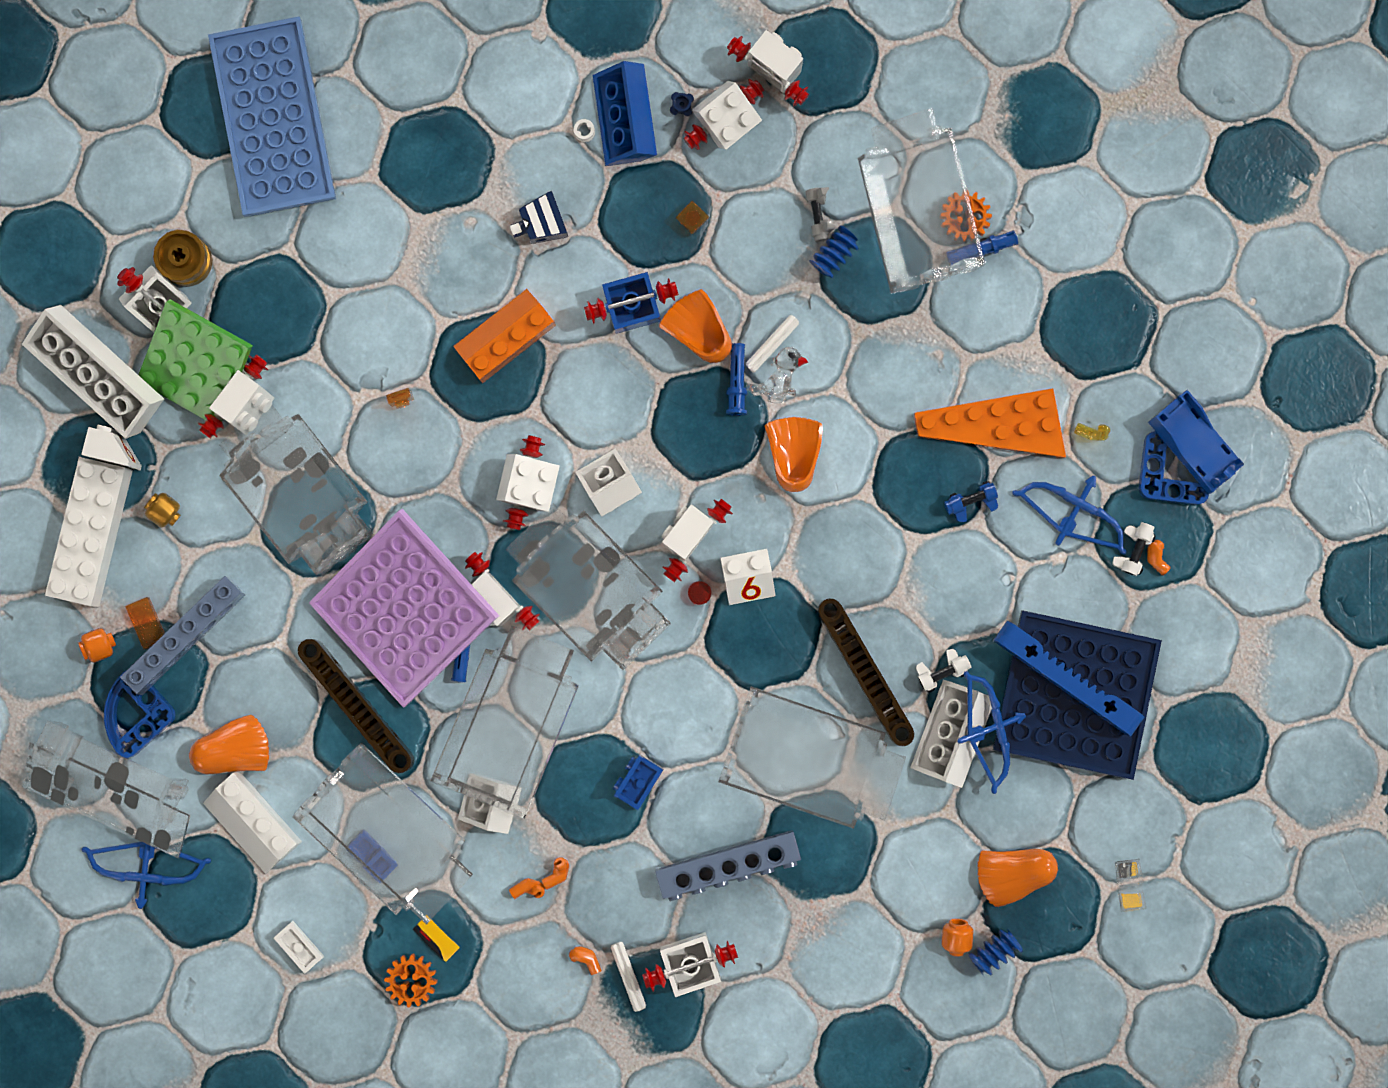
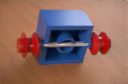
M648 272L602 284L607 301L605 306L603 301L597 298L596 304L593 305L587 301L588 306H585L584 310L587 321L592 320L593 324H595V319L599 317L605 321L606 311L610 313L615 333L618 334L660 322L661 318L656 299L659 298V301L665 304L667 298L671 297L675 301L674 296L679 294L676 283L670 282L669 278L667 284L664 285L658 281L656 291L653 290Z

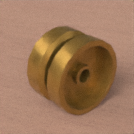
M187 230L167 232L158 240L154 247L153 259L156 268L164 277L179 286L190 287L200 284L207 278L212 269L213 258L210 249L199 237Z

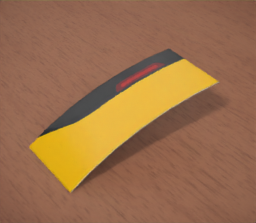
M428 915L413 928L421 939L445 962L460 948Z

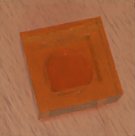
M693 201L676 217V220L692 235L709 219V216Z
M409 388L386 395L389 405L392 407L396 406V409L410 405L409 401L414 400L412 391Z

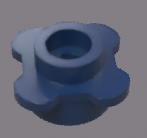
M674 92L671 95L672 106L670 107V113L672 115L684 114L688 117L693 113L691 103L694 101V97L692 94Z

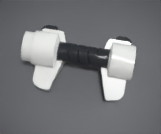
M1141 522L1138 528L1133 526L1126 527L1124 533L1136 542L1130 558L1114 557L1112 565L1133 576L1142 574L1143 565L1139 562V558L1145 545L1155 541L1156 536L1153 534L1155 527Z
M954 649L947 650L948 666L934 673L922 662L918 664L916 671L924 691H934L935 687H937V681L950 675L964 677V671L972 668L967 656L958 657Z

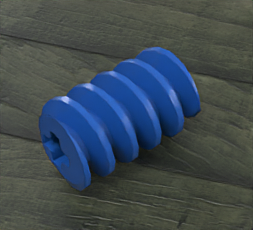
M841 225L838 227L839 233L834 232L832 234L833 240H826L827 247L821 246L819 248L820 253L813 255L815 261L809 260L816 270L830 278L834 277L831 269L840 271L837 265L838 262L846 264L844 255L848 257L853 256L849 249H859L855 243L858 241L856 236Z
M1000 929V939L992 935L993 944L984 941L985 950L976 947L977 956L971 952L968 954L982 975L984 972L990 976L993 975L991 966L999 970V960L1007 964V954L1015 958L1014 949L1021 953L1023 952L1021 945L1009 930L1006 933Z

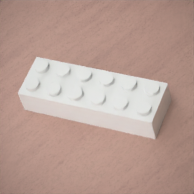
M62 305L45 309L22 343L27 350L125 439L141 433L164 400L160 394Z
M79 457L45 596L88 606H100L133 472L132 469Z

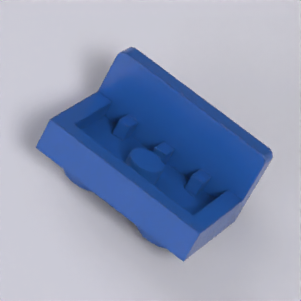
M640 754L637 759L631 758L625 768L629 771L624 779L619 777L613 787V790L616 791L614 797L621 799L639 810L664 770Z

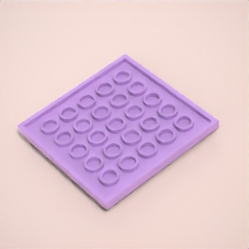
M403 509L399 510L309 602L403 708L420 694L499 617L497 612Z

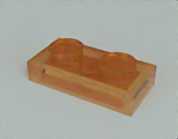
M145 597L125 606L143 650L152 647L165 634L150 598Z

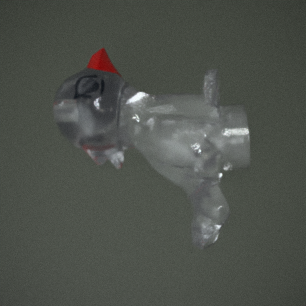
M793 347L783 348L772 359L774 363L771 366H777V370L770 374L764 382L757 385L747 384L746 389L754 396L761 394L768 396V402L784 403L786 402V396L795 397L796 390L791 388L792 374L798 367L808 363V361Z

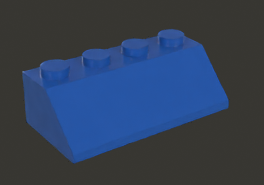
M622 61L593 74L605 166L641 162L656 156L657 150L644 64Z

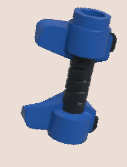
M985 481L976 493L962 497L961 494H951L950 498L944 502V506L948 515L954 514L958 522H966V506L982 500L990 511L993 512L998 508L996 500L998 494L994 484Z

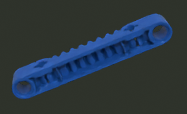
M1006 621L993 641L1124 734L1131 737L1144 719L1141 713L1117 696L1104 695L1105 691L1103 690L1096 691L1097 686L1093 684L1088 686L1089 680H1080L1081 675L1079 673L1072 675L1073 669H1064L1065 663L1059 662L1056 664V657L1048 659L1049 652L1043 651L1040 642L1015 624ZM1033 646L1032 651L1034 655L1026 656L1027 651L1025 647ZM1104 702H1111V711H1105L1106 706L1104 705Z

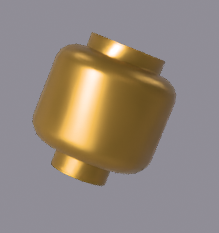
M155 493L144 506L146 509L145 516L159 527H165L167 524L173 526L181 516L178 513L180 504L166 493H160L159 495Z

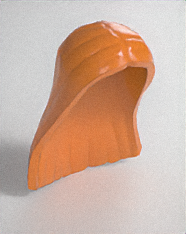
M702 289L694 291L678 300L660 321L659 328L675 337L706 362L718 363L730 354L732 348L731 338L713 302Z
M788 417L765 424V429L771 446L777 481L786 491L802 492L809 487L813 480L822 442V423L801 417Z
M253 715L243 716L194 742L189 751L190 764L195 771L202 774L265 771L269 760L268 738L257 718Z
M1043 849L1004 852L982 850L978 861L980 888L983 890V895L989 900V903L995 907L1016 902L1033 891L1049 885L1056 878L1058 872V864L1052 853Z

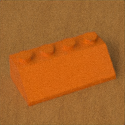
M526 289L453 347L479 380L484 383L553 329L556 324L537 299Z

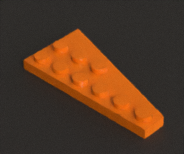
M1053 388L914 413L918 437L1066 458Z

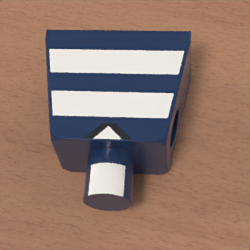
M552 191L521 207L519 212L522 220L510 224L514 238L528 233L531 244L568 237Z

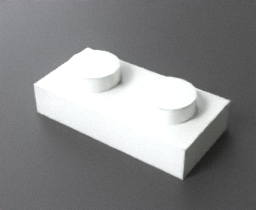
M294 921L274 937L276 942L304 974L324 957Z

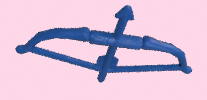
M1091 476L1085 480L1087 485L1080 497L1066 491L1064 487L1047 482H1032L1019 491H1012L1014 496H1021L1060 532L1055 542L1057 546L1061 545L1065 536L1118 549L1123 555L1127 553L1123 548V530L1118 522L1101 507L1097 508L1085 501L1091 488L1096 487V476ZM1033 488H1044L1063 497L1064 500L1075 505L1070 516L1064 517L1060 525H1058L1025 493ZM1082 509L1092 515H1096L1111 524L1118 533V544L1072 533L1077 525L1074 519L1079 510Z
M964 671V677L967 679L968 735L959 738L957 742L961 744L970 741L992 784L991 792L996 794L997 787L1008 775L1010 767V745L1007 741L1004 727L1015 722L1020 724L1026 715L1016 712L1014 717L1002 721L999 709L1000 703L993 687L985 678L970 675L968 671ZM972 681L981 683L987 689L994 725L986 728L979 725L972 728ZM996 730L1004 762L1002 773L996 781L976 745V742L984 740L985 734Z
M137 842L90 850L88 847L82 848V852L87 854L92 868L102 876L113 878L120 882L125 880L140 882L139 897L135 898L139 909H142L147 902V899H145L146 883H161L163 886L184 884L195 879L205 864L211 863L210 858L200 860L170 848L166 851L156 847L153 842H151L153 845ZM140 847L139 857L143 859L142 871L139 873L105 870L96 863L93 854ZM155 848L199 864L193 873L184 877H169L147 873L148 863L150 859L154 858Z

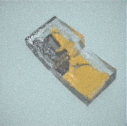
M1140 859L1115 862L1121 912L1146 909Z

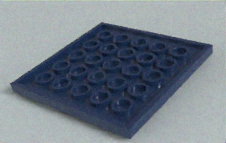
M1021 610L1018 627L1040 642L1043 651L1049 652L1048 659L1056 657V664L1059 662L1065 663L1064 669L1072 668V675L1079 673L1081 675L1080 680H1089L1088 686L1090 684L1097 686L1096 691L1103 690L1105 691L1104 695L1117 696L1141 713L1144 719L1130 737L1012 655L1000 710L1002 721L1014 717L1016 712L1024 713L1026 717L1020 724L1015 722L1004 727L1006 738L1010 745L1009 753L1134 780L1162 640ZM1033 646L1025 647L1027 651L1026 656L1034 655L1032 651ZM1104 702V705L1106 706L1105 711L1112 710V707L1110 706L1111 702ZM995 734L992 750L1002 752L997 734Z

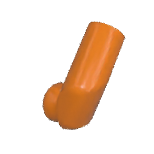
M526 878L510 888L509 892L514 899L524 893L534 895L535 898H541L545 894V887L540 881Z
M578 946L569 952V957L573 962L578 961L587 965L590 975L602 971L596 955L591 949Z

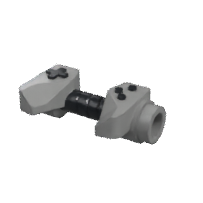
M828 187L812 188L805 191L807 202H810L813 211L814 225L811 228L815 242L826 241L829 239V233L835 229V225L831 221L823 220L821 205L825 204L826 193L829 190Z

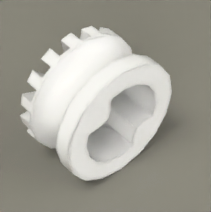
M581 119L574 125V134L579 141L589 142L595 136L594 125L587 119ZM583 125H587L588 130H591L586 136H582L581 132L578 131Z

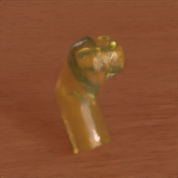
M1078 423L1074 434L1089 440L1105 441L1108 439L1111 429L1104 424H1100L1098 430Z

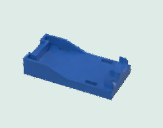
M1188 390L1180 394L1148 421L1208 494L1214 492L1244 465L1241 459L1236 456L1215 431L1203 407Z

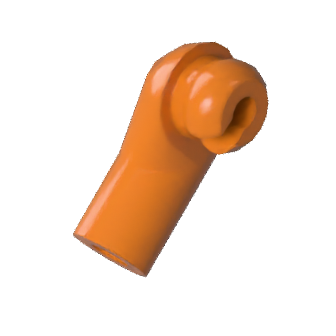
M1155 540L1147 548V561L1164 576L1171 567L1162 560L1164 543L1160 540Z
M563 857L555 859L553 873L541 879L546 890L567 879L569 862Z

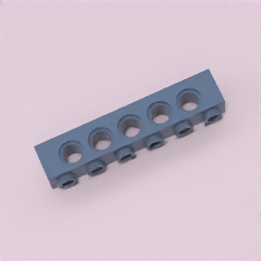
M224 576L120 678L136 694H145L246 594L231 579Z
M791 830L657 868L655 873L662 898L674 901L683 898L682 894L691 891L692 895L705 892V887L714 885L715 888H720L728 885V881L737 878L738 882L752 878L751 874L760 872L761 875L774 872V867L783 865L785 869L796 866L797 861L801 860L794 832ZM773 847L781 850V856L777 860H772L768 857V851ZM755 854L759 859L758 863L755 866H748L745 863L747 855ZM730 860L735 863L736 868L733 872L726 873L723 871L722 864L725 861ZM709 867L713 871L712 877L702 879L699 876L700 869ZM679 874H686L689 876L690 882L685 886H681L676 882V877Z

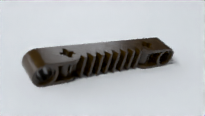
M829 598L822 601L818 606V615L853 676L856 678L857 683L860 685L888 737L898 746L909 745L915 735L913 727L844 608L835 599ZM832 604L836 607L835 616L827 617L824 614L825 605ZM844 628H847L845 631L841 632L840 634H837V632L843 630ZM904 727L908 732V736L905 740L899 741L895 735L898 728Z
M305 639L302 641L297 649L300 659L386 765L395 773H404L410 770L414 764L412 752L394 730L389 727L388 723L383 720L382 716L378 714L370 701L365 698V695L360 692L359 688L347 676V673L325 645L316 639ZM310 644H313L317 649L316 655L312 658L306 653V649ZM399 754L404 755L407 759L404 767H399L395 762Z

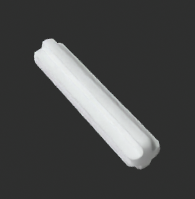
M789 315L746 362V367L751 372H756L799 325L797 318Z
M623 942L614 943L611 945V950L633 1010L635 1012L646 1008V1004Z

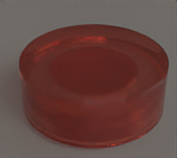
M694 582L688 589V597L692 603L703 605L711 598V588L705 582Z

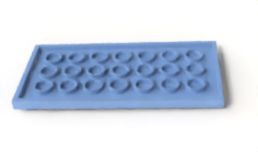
M300 16L208 34L243 216L249 217L336 199Z

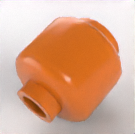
M102 628L83 634L81 642H78L84 659H89L93 663L112 656V647L116 646L111 632L106 634Z
M951 919L943 926L942 947L949 951L950 955L963 956L964 953L972 949L974 930L971 925L963 919Z

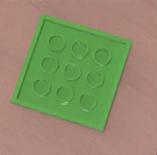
M170 299L165 303L138 375L158 394L206 420L204 414H212L215 417V412L209 409V407L237 370L243 371L253 345Z

